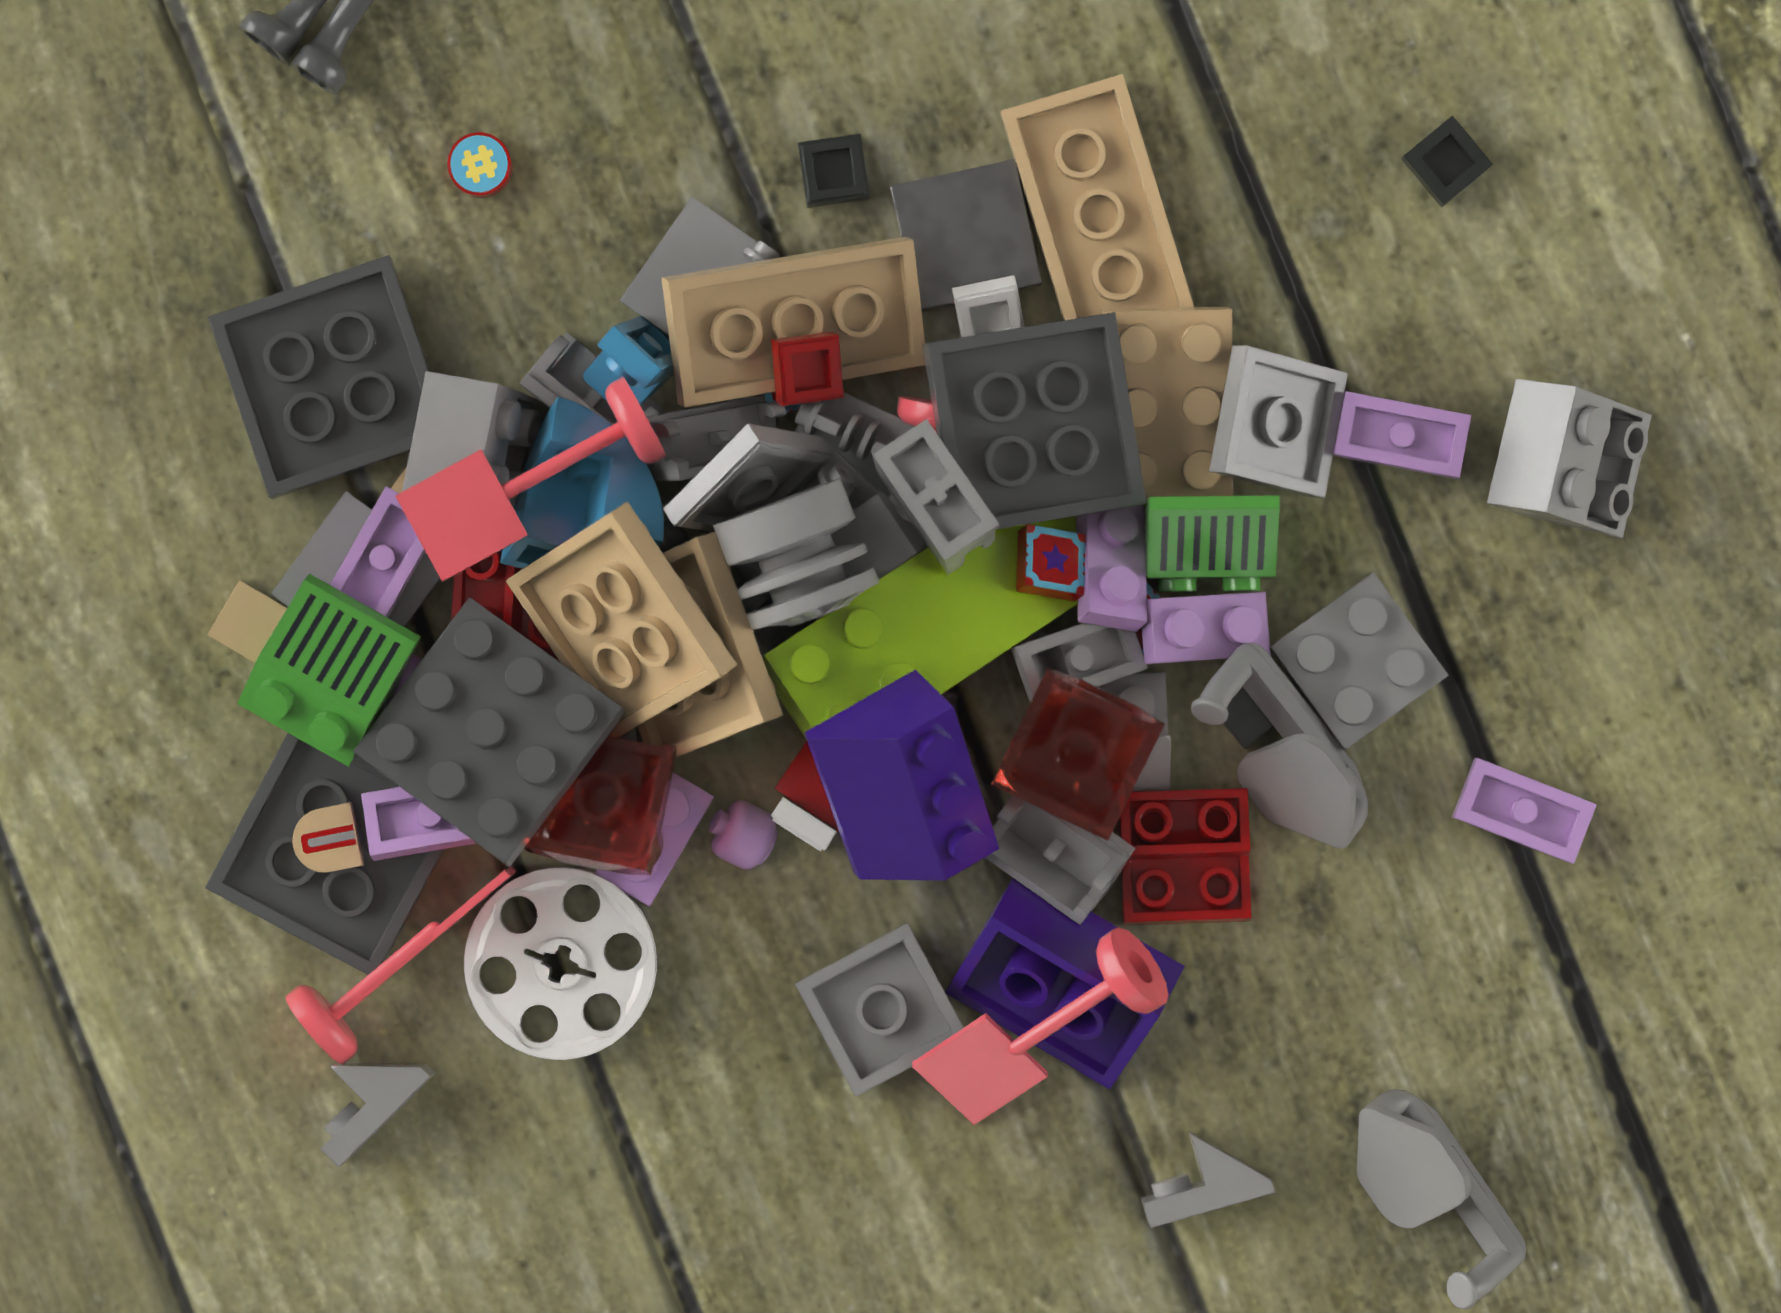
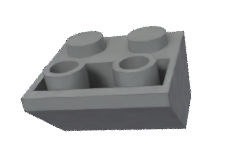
M426 371L402 492L480 449L483 451L501 485L523 474L529 449L532 448L542 425V416L540 411L537 410L539 400L498 383ZM518 495L509 499L513 508L516 505Z
M1516 379L1487 503L1527 517L1611 537L1623 538L1627 518L1633 507V492L1641 458L1648 443V428L1652 415L1579 387Z

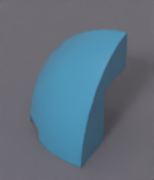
M557 396L537 434L523 473L606 429L611 424L590 409L574 401ZM623 437L518 494L514 510L528 536L504 548L500 563L524 568L627 501L640 521L647 527L651 537L659 547L664 537V518L660 495L647 465L637 457L628 439Z

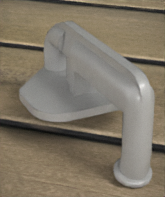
M1256 643L1242 644L1211 678L1201 693L1200 698L1192 702V714L1206 724H1223L1228 719L1227 707L1243 686L1284 739L1250 752L1243 758L1237 768V775L1242 788H1248V796L1271 822L1335 848H1346L1363 827L1368 815V797L1355 763L1267 651Z
M1392 1089L1380 1094L1360 1111L1357 1176L1383 1216L1399 1227L1415 1228L1455 1209L1487 1255L1469 1272H1454L1447 1281V1293L1451 1302L1462 1310L1470 1309L1477 1300L1491 1292L1523 1262L1526 1255V1246L1522 1235L1435 1109L1406 1090Z

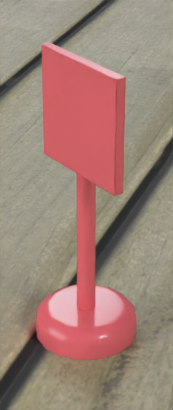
M624 377L612 382L605 391L606 400L618 421L617 423L501 485L483 451L480 449L395 495L442 582L528 536L509 501L514 496L625 436L637 457L646 464L655 463L667 456Z
M511 865L441 924L436 921L429 923L333 1005L313 987L299 985L286 995V1002L291 1011L317 1044L332 1059L344 1065L356 1054L358 1045L353 1031L343 1019V1016L437 937L450 929L513 876L517 870Z
M1118 927L1104 935L1098 942L1096 956L1104 981L1015 1040L985 1013L913 1061L912 1068L975 1125L1048 1077V1071L1027 1050L1113 993L1124 1005L1141 1014L1153 1012L1167 1003L1168 990L1166 981L1160 967L1142 942L1128 930Z

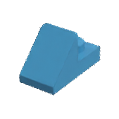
M642 316L614 325L597 344L603 351L583 374L584 380L605 400V391L608 385L624 377L640 406H642L674 376L669 337Z

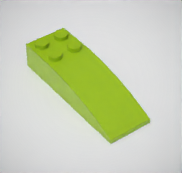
M1076 516L1030 523V525L1076 533ZM1025 525L996 529L994 531L995 540L989 547L983 549L980 545L965 555L963 565L949 575L946 574L930 549L927 548L880 578L878 584L863 591L849 605L824 615L766 653L762 658L768 675L774 683L776 694L803 735L805 736L804 732L915 669L942 695L1078 605L1077 601L1016 592L1018 530Z

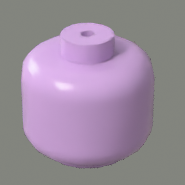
M745 800L733 802L727 812L719 809L709 825V832L715 834L711 844L713 853L743 870H750L761 865L771 853L777 839L778 830L776 823L772 821L773 817L769 812Z

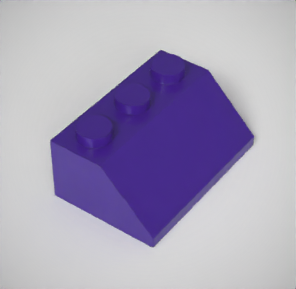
M916 669L804 732L854 874L859 879L945 881L999 850L954 707Z
M1012 878L945 993L982 1015L987 1013L997 1024L1021 1036L1104 981L1096 956L1098 942L1104 935L1118 927L1093 912L1079 925L1019 881ZM1142 942L1160 967L1166 981L1169 999L1185 966ZM1113 993L1035 1046L1110 1090L1161 1015L1166 1004L1153 1012L1141 1014L1128 1008Z

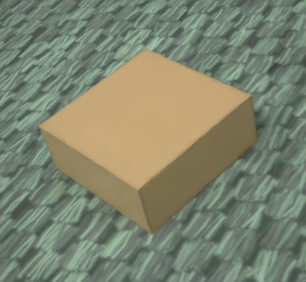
M239 580L207 635L256 663L258 656L287 607Z

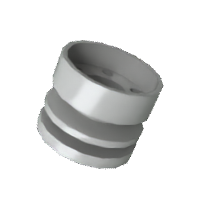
M841 478L795 493L713 525L728 566L758 562L762 574L748 581L737 590L740 599L769 591L772 598V603L747 614L752 630L775 625L794 626L849 605L863 591L879 583L874 567L846 575L842 563L868 552L865 542H854L835 546L831 534L856 518Z

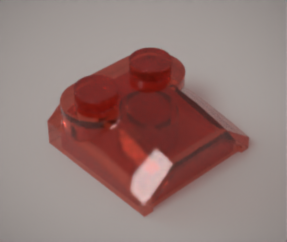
M1047 667L991 785L1108 841L1165 724L1131 702L1079 677Z
M608 736L524 849L527 852L563 863L626 875H651L653 865L658 861L663 850L664 841L661 829L677 747L669 744L665 746L652 745Z

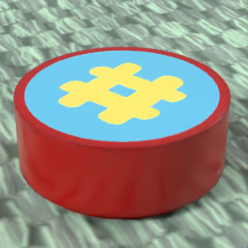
M484 132L470 133L461 137L452 146L447 160L448 173L453 183L461 192L474 198H487L496 195L505 188L512 175V159L506 146L497 137Z

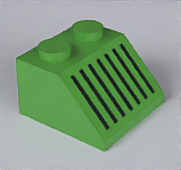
M1280 495L1149 497L1146 500L1147 504H1143L1145 512L1146 580H1158V592H1196L1197 580H1222V591L1225 592L1261 591V579H1272L1276 576Z
M308 574L258 656L237 704L349 767L357 757L353 750L390 703L421 636L317 577Z

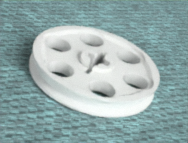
M554 867L533 871L514 879L499 889L485 903L475 918L469 931L464 954V974L468 994L475 1010L485 1025L498 1038L516 1050L528 1055L551 1060H567L588 1056L605 1049L620 1039L633 1027L645 1010L653 992L657 973V953L653 933L637 903L627 893L606 879L595 875L594 872L570 867ZM579 884L588 885L593 888L600 899L598 913L594 918L585 922L576 921L571 918L564 907V897L567 891ZM522 896L528 898L537 909L538 917L536 924L526 933L512 932L505 927L502 921L501 911L503 905L512 897ZM618 933H628L634 936L642 948V956L639 963L628 970H620L613 967L605 955V947L608 940ZM561 945L567 946L571 949L570 960L577 963L579 968L595 972L596 977L594 978L581 972L576 974L565 973L560 981H556L550 977L552 967L543 963L544 959L526 954L525 950L529 949L542 955L545 953L555 954L559 951ZM491 957L506 958L514 965L516 980L513 987L507 992L493 993L482 984L480 970L483 963ZM605 993L617 1000L621 1014L619 1021L614 1027L607 1030H599L588 1024L584 1015V1007L587 1000L595 994ZM531 1006H546L556 1015L558 1021L557 1031L551 1039L543 1042L533 1041L523 1032L521 1025L522 1016Z

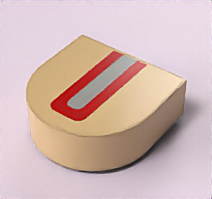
M352 802L315 809L305 814L297 823L292 838L293 849L299 861L307 868L317 872H334L365 865Z

